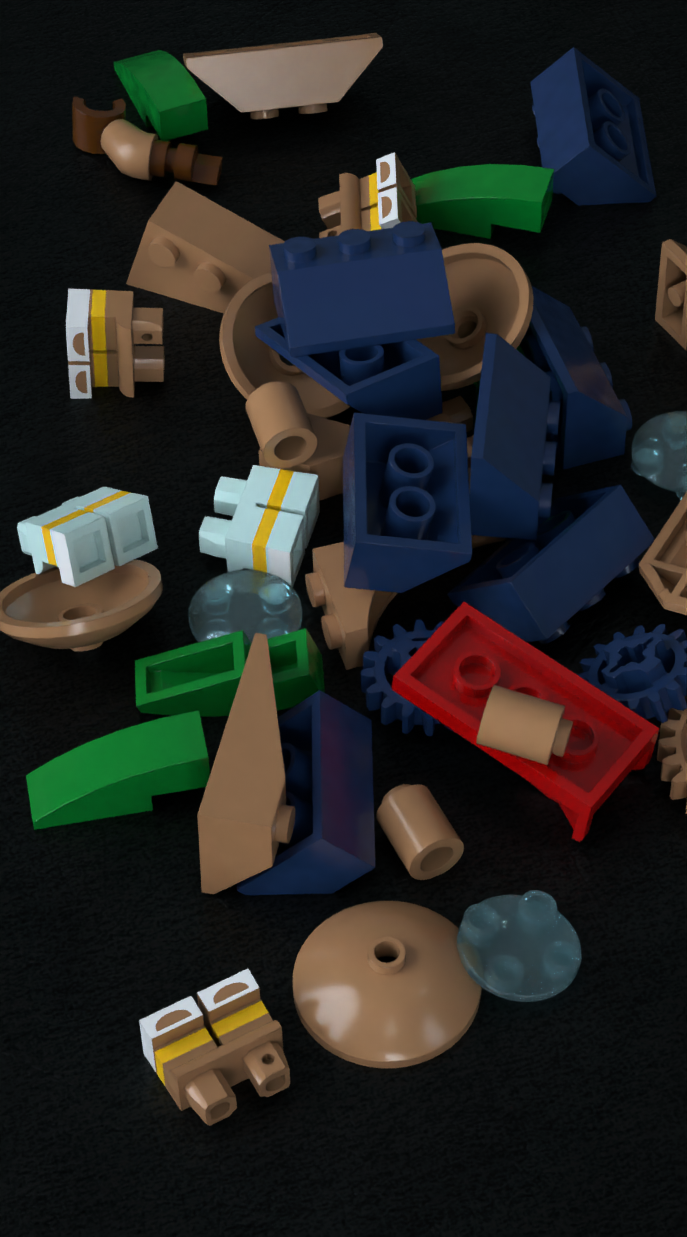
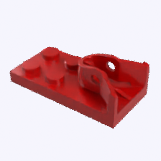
M463 602L397 671L392 681L391 690L528 780L549 799L558 802L574 830L572 839L578 842L582 841L588 834L594 813L630 771L643 769L650 762L660 729L466 602ZM493 685L565 706L563 718L574 722L563 757L552 754L548 765L476 744L483 713Z

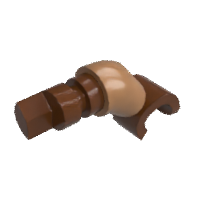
M73 97V142L82 151L92 154L106 153L121 173L133 178L151 181L153 176L166 178L168 172L174 173V179L218 185L223 157L199 154L198 146L179 143L178 148H172L171 142L158 140L157 134L147 133L126 120V103L122 98L113 101V110L97 111L86 107L85 99Z

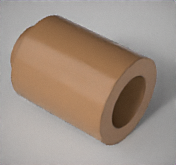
M282 381L268 382L251 393L246 401V412L265 461L273 467L290 468L309 459L316 450L317 438L296 387Z
M493 685L483 713L476 744L548 765L552 754L564 756L574 721L563 718L565 706Z
M403 784L391 789L384 796L382 804L378 808L376 819L412 878L417 880L431 879L448 871L458 862L463 854L464 844L426 786Z

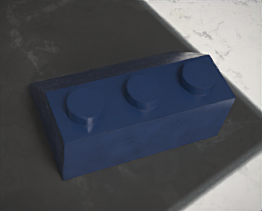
M573 47L530 82L533 97L532 110L536 118L537 144L540 148L542 168L554 169L553 192L555 194L562 193L578 206L650 202L657 196L640 100Z
M406 221L396 224L393 228L373 231L350 229L343 231L337 236L316 239L294 237L286 240L284 243L269 245L274 304L290 357L455 334V322L442 248L431 222L421 224L419 222Z
M532 286V317L526 334L519 345L524 351L526 358L551 377L550 401H560L558 435L547 434L549 442H557L556 456L562 469L624 455L626 431L632 429L631 412L625 399L618 400L613 390L612 377L605 362H598L594 354L593 341L586 326L580 327L569 306Z
M279 317L255 326L256 337L344 403L361 413L427 420L443 413L440 356L416 339L290 357Z
M486 333L471 454V535L537 540L539 517L550 518L553 484L542 483L543 475L554 476L557 442L546 441L547 434L558 435L560 401H550L551 377L502 337L493 333Z
M354 412L343 456L344 587L403 593L470 562L472 557L466 424Z
M621 485L557 498L551 502L550 518L539 517L537 540L510 538L449 591L447 595L456 606L459 607L463 602H466L526 642L539 641L542 645L547 644L562 636L569 629L570 625L567 621L575 613L586 610L598 603L606 595L603 588L609 582L637 568L641 561L639 555L654 542L655 538Z
M319 690L278 717L286 779V805L295 806L294 828L290 842L279 843L273 867L237 883V891L244 895L331 894L375 868L372 720Z

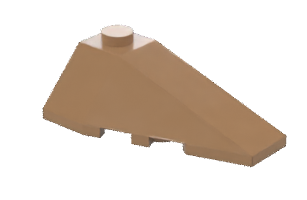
M255 633L197 814L202 893L216 894L273 867L279 843H289L292 837L295 822V806L286 805V779L267 634Z

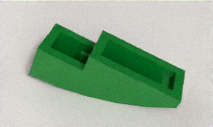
M156 50L114 62V69L146 127L153 126L160 140L169 141L208 130L206 98L186 68L174 56L166 51Z
M485 164L455 167L413 178L411 180L416 190V220L421 224L431 222L433 229L491 239L495 225L541 233L553 199L554 169L527 165Z
M306 628L268 639L277 710L293 708L319 690L325 693L322 654ZM241 630L135 660L136 707L140 713L173 716L199 710L201 717L229 716L252 643L245 632Z
M199 710L163 717L121 729L74 748L27 774L26 780L34 830L152 811V796L206 787L210 776V768Z

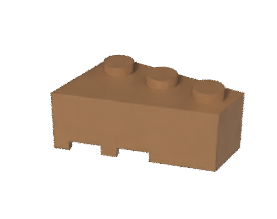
M176 181L148 220L126 284L224 313L232 298L245 284L259 275L271 272L269 245L280 244L285 241Z

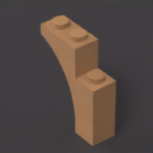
M468 468V473H469V494H470V475H471V468ZM472 535V549L504 541L506 538ZM344 542L312 549L313 573L306 574L305 580L312 606H322L325 616H322L321 622L327 646L330 650L338 648L346 670L363 666V654L365 651H369L373 632L379 618L397 593L344 587Z

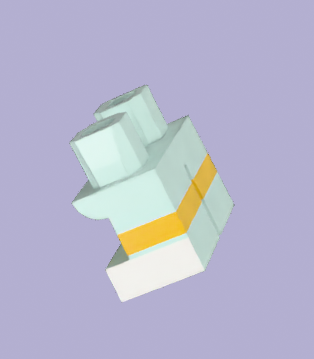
M253 465L248 480L221 476L215 489L214 510L215 513L230 515L233 518L231 521L210 516L204 517L199 530L200 552L226 558L228 575H239L243 568L270 574V585L292 590L305 554V548L308 546L320 513L319 476Z
M101 487L84 496L72 498L55 509L19 522L17 526L21 549L25 554L32 556L36 574H41L57 566L59 567L62 583L77 587L115 569L114 565L122 566L158 549L148 496L108 487Z

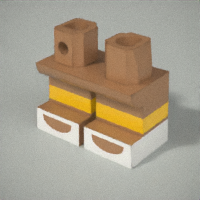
M395 152L376 159L377 172L361 179L351 173L339 174L340 190L318 198L319 212L328 230L319 233V238L337 236L343 231L350 229L373 231L393 228L401 222H417L415 185Z
M68 288L66 341L71 399L92 398L93 387H119L123 395L134 398L135 382H164V346H136V344H163V308H134L133 291Z
M249 969L243 970L197 992L198 1006L192 996H189L139 1020L143 1053L181 1111L192 1107L209 1126L229 1117L237 1109L236 1096L231 1089L232 1086L249 1078L260 1097H270L288 1088L290 1085V1069L283 1051L282 1027L277 1020H272L260 999L259 986Z

